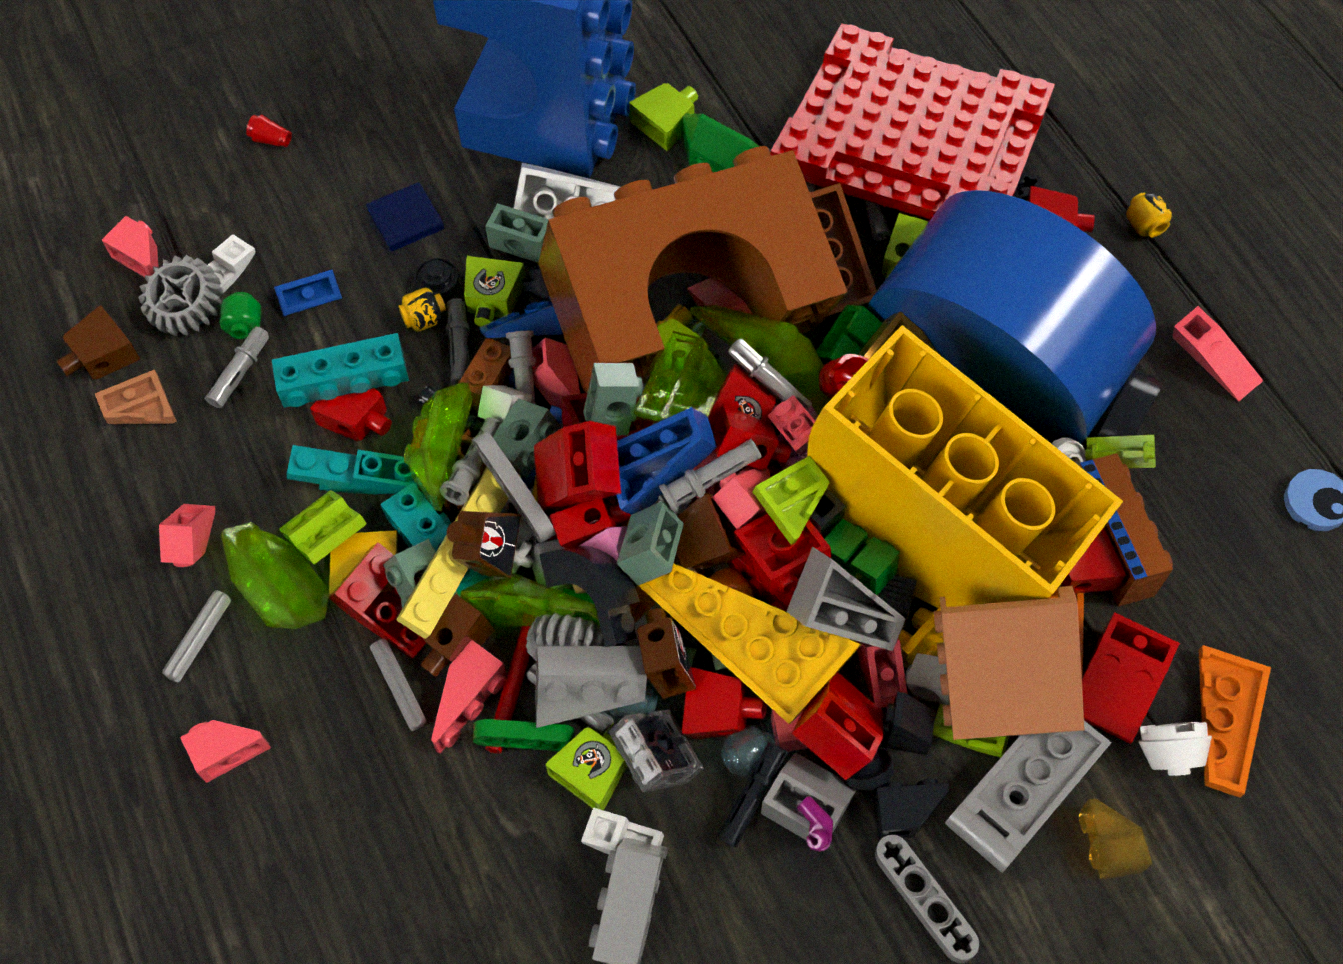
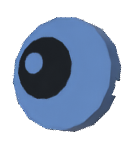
M1308 469L1298 473L1285 489L1284 502L1287 511L1295 521L1308 525L1307 528L1314 531H1330L1338 528L1343 523V480L1335 474L1322 469Z

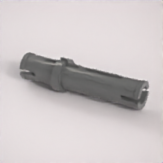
M458 298L447 302L448 324L446 325V334L449 336L451 385H455V387H457V384L470 365L468 346L470 325L467 323L466 302Z

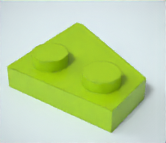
M808 456L756 485L752 493L790 545H793L802 533L830 482L811 456Z

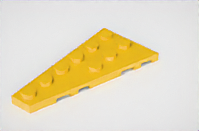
M673 563L670 573L639 585L641 589L788 724H792L861 646L860 643L848 638L806 627L784 610Z

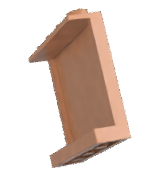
M1073 586L1058 587V598L946 607L945 597H940L941 611H934L936 633L943 632L944 642L937 643L939 665L946 664L947 674H940L942 696L949 695V704L943 705L944 725L952 726L953 740L1084 730L1078 602Z

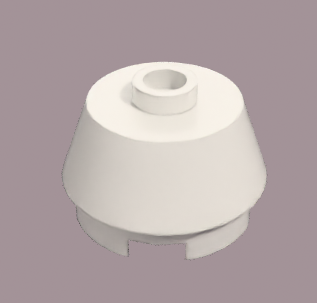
M1207 722L1140 726L1142 740L1138 742L1151 769L1168 770L1169 776L1188 775L1191 774L1190 768L1206 766L1212 736H1208Z

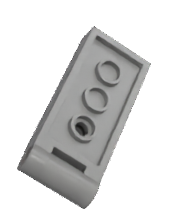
M1085 721L1083 731L1020 735L956 808L945 824L1003 873L1104 753L1111 742ZM1009 796L1016 797L1020 804L1012 803Z

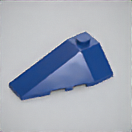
M552 301L533 302L526 306L524 309L525 313L521 315L519 312L510 313L479 328L481 334L486 338L506 337V333L516 331H534V336L563 334Z

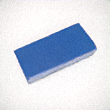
M333 270L274 287L284 316L342 299Z

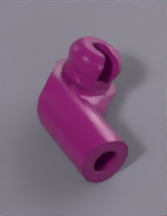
M808 796L797 807L801 814L810 822L806 842L813 851H825L832 842L833 820L811 796Z

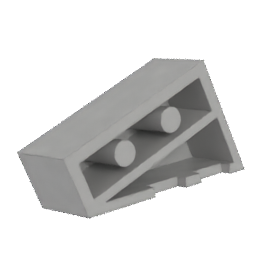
M812 546L786 612L806 627L893 651L905 618L840 567L834 560Z
M537 646L536 728L645 701L647 676L644 670L640 646Z
M626 838L617 847L616 851L610 850L605 869L606 873L611 874L608 888L602 887L597 909L603 911L600 925L594 924L589 940V947L594 948L592 960L608 964H640L652 917L651 912L654 898L660 884L661 866L663 858L666 859L668 847L656 846L651 843Z

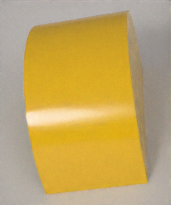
M903 325L823 407L809 435L807 456H811L830 483L827 489L846 505L843 519L853 525L862 527L868 533V538L872 539L875 537L881 541H886L896 550L900 551L896 574L917 579L915 597L937 608L940 607V597H945L946 607L1048 599L1053 595L1123 502V500Z

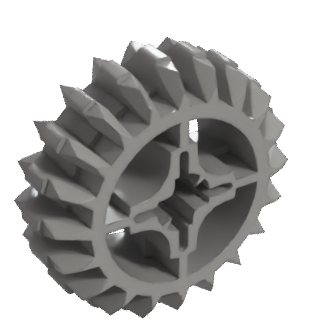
M188 255L183 260L180 257L174 256L171 263L163 259L162 267L153 266L154 274L152 276L145 275L148 283L140 286L143 293L138 297L142 304L140 308L142 313L148 318L147 320L161 332L166 333L168 331L171 335L176 336L180 331L188 336L190 328L199 332V325L201 323L210 325L208 319L210 315L218 316L214 307L221 306L222 300L219 298L224 294L219 286L221 282L215 271L198 258L194 260ZM177 291H179L186 299L183 300L177 294Z
M558 613L553 614V616L545 614L537 617L532 623L526 638L528 640L526 644L527 653L535 661H537V646H605L600 625L594 624L593 621L584 620L581 617H571L569 614L566 616H561Z

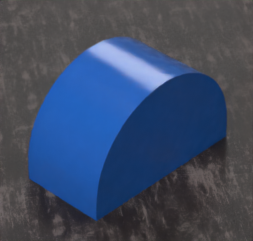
M964 191L956 193L945 200L873 295L867 308L868 311L882 322L901 311L925 333L939 355L989 395L1045 433L1055 438L1058 435L1063 438H1070L1081 445L1147 352L1156 335L1155 316L1145 293L1128 270L1108 250L1062 217L1023 199L992 191Z

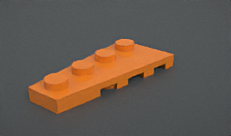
M1202 645L1198 650L1202 722H1207L1208 736H1212L1206 766H1204L1205 786L1240 798L1245 794L1271 667Z

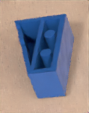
M691 407L617 441L621 494L616 496L622 511L632 515L650 507L658 500L659 495H663L659 487L663 483L668 485L685 475L684 471L694 469L717 448L707 416Z

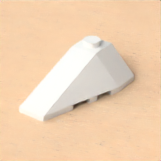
M522 163L514 209L551 219L554 218L552 211L557 205L573 198L587 197L592 207L615 201L614 192L620 186Z

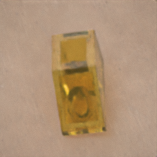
M1088 799L1080 809L1079 823L1082 832L1088 834L1091 844L1089 848L1092 867L1095 870L1098 869L1100 878L1107 879L1144 872L1153 863L1142 828L1098 799Z

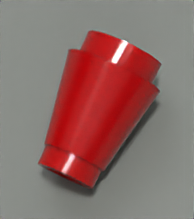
M262 114L259 116L253 115L246 128V135L251 137L253 142L286 148L292 137L291 131H288Z

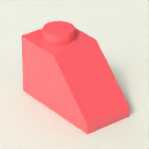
M125 216L102 239L111 258L141 276H152L154 274L153 266L158 267L157 245L151 235L153 232L144 222L140 220L136 222Z
M183 504L159 524L161 562L173 563L176 567H189L205 554L215 516V506Z
M897 639L893 651L856 641L861 644L857 649L858 658L872 702L877 707L883 708L887 707V703H894L897 692L908 694L900 639Z
M216 720L208 723H199L193 726L189 733L180 737L197 774L206 783L271 748L260 731Z

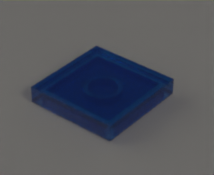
M419 182L366 204L370 216L391 252L444 229L440 216Z

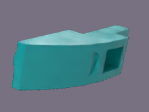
M292 445L287 479L319 484V490L325 491L332 490L334 492L358 494H395L411 483H414L418 488L417 482L420 476L415 475V469L421 465L416 463L417 459L359 449L357 455Z

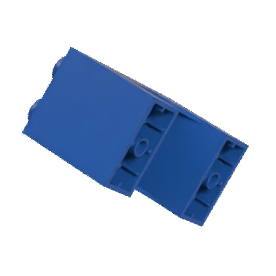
M433 0L437 24L488 37L484 49L454 108L461 146L590 179L598 158L610 159L613 155L618 136V127L613 124L616 115L628 116L630 114L629 102L635 99V83L625 80L633 61L634 43L623 39L631 19L632 0Z

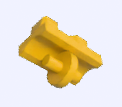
M920 607L911 620L912 626L918 631L911 635L902 629L898 637L900 639L905 668L913 664L916 653L938 657L937 643L944 642L943 632L936 633L934 612Z

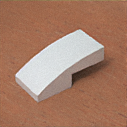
M233 234L212 251L214 260L208 264L219 277L221 282L219 286L222 288L223 293L237 280L255 254V248Z
M594 807L581 840L583 844L606 854H609L610 850L616 851L617 847L626 838L661 846L664 838L663 832L631 823L627 817Z

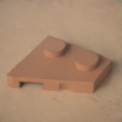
M155 369L95 393L103 417L108 424H172L177 422Z

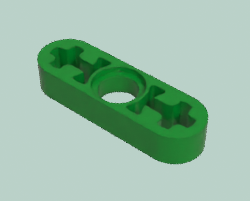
M496 719L478 720L473 724V742L481 746L560 751L574 738V728L563 724H551L536 728V722Z

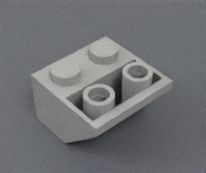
M795 752L782 768L764 798L761 814L806 840L809 834L810 822L797 809L798 805L806 797L811 796L832 818L834 832L857 789L848 786L844 779Z

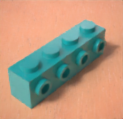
M398 333L272 359L276 392L284 408L290 406L299 407L305 403L318 400H331L337 396L350 393H364L369 389L396 386L401 382L409 381Z
M411 483L380 504L387 521L397 530L398 535L409 548L429 539L435 552H437L447 535V529L451 521L444 512L441 514L436 512L433 508L435 506L434 500L428 492H424V490L420 492L416 485ZM468 568L456 591L462 599L471 604L491 590L489 576L480 575Z

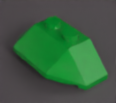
M685 113L682 117V136L689 166L698 163H709L714 173L734 167L733 159L746 150L759 147L751 139L704 114Z

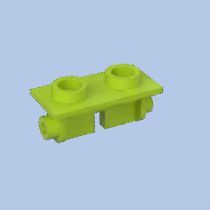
M1154 435L1087 437L1086 461L1117 453L1122 464H1126L1128 468L1156 467Z

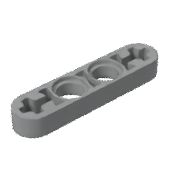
M484 431L472 438V443L477 453L535 538L540 543H543L556 535L551 521L488 431Z
M897 835L883 837L875 850V859L880 868L946 956L956 963L970 961L979 949V939L974 930L907 842ZM886 845L891 849L895 847L900 849L897 857L903 866L907 861H910L912 864L905 867L900 875L895 873L900 866L893 857L889 859L884 857L887 850ZM911 873L920 875L924 880V889L918 893L909 891L904 881L907 875ZM932 904H940L945 907L948 913L947 920L943 923L933 922L928 916V907ZM953 921L958 925L953 929L957 938L961 940L966 937L970 942L966 947L969 952L967 954L962 949L957 952L954 950L953 945L956 940L950 931L945 937L940 933L946 930Z

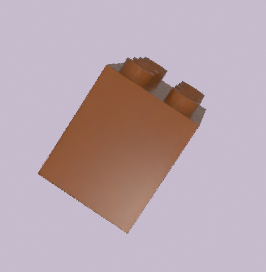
M759 146L746 150L733 159L734 167L713 173L709 163H698L679 171L674 176L675 184L653 190L649 180H637L617 189L614 192L615 201L592 207L589 198L577 197L567 200L553 209L554 218L548 219L538 265L584 393H588L594 363H633L637 377H641L642 383H646L665 349L649 305L648 287L665 276L676 273H697L709 276L723 283L746 303L760 323L759 348L814 331L848 293L793 150L771 156L767 146Z

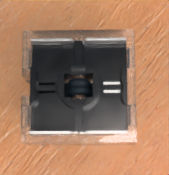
M670 709L654 711L648 716L645 713L626 715L608 731L615 742L617 751L624 758L634 781L639 785L642 792L686 784L704 769L686 736L681 734L682 730Z

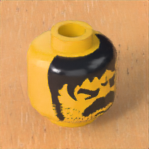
M1140 193L1130 201L1131 205L1127 210L1126 217L1140 236L1157 237L1169 228L1172 212L1158 193Z
M427 287L404 295L402 305L398 306L406 327H412L416 332L440 324L442 322L441 312L446 310L440 293L434 295Z

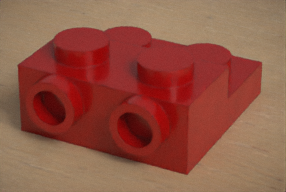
M768 513L734 531L735 540L752 561L754 572L771 595L780 591L782 594H788L796 589L812 546L831 558V547L810 520H808L802 533L793 545H790Z

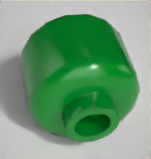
M235 292L223 299L220 309L219 323L221 329L235 339L247 338L254 327H260L262 309L260 303L251 294L245 292Z

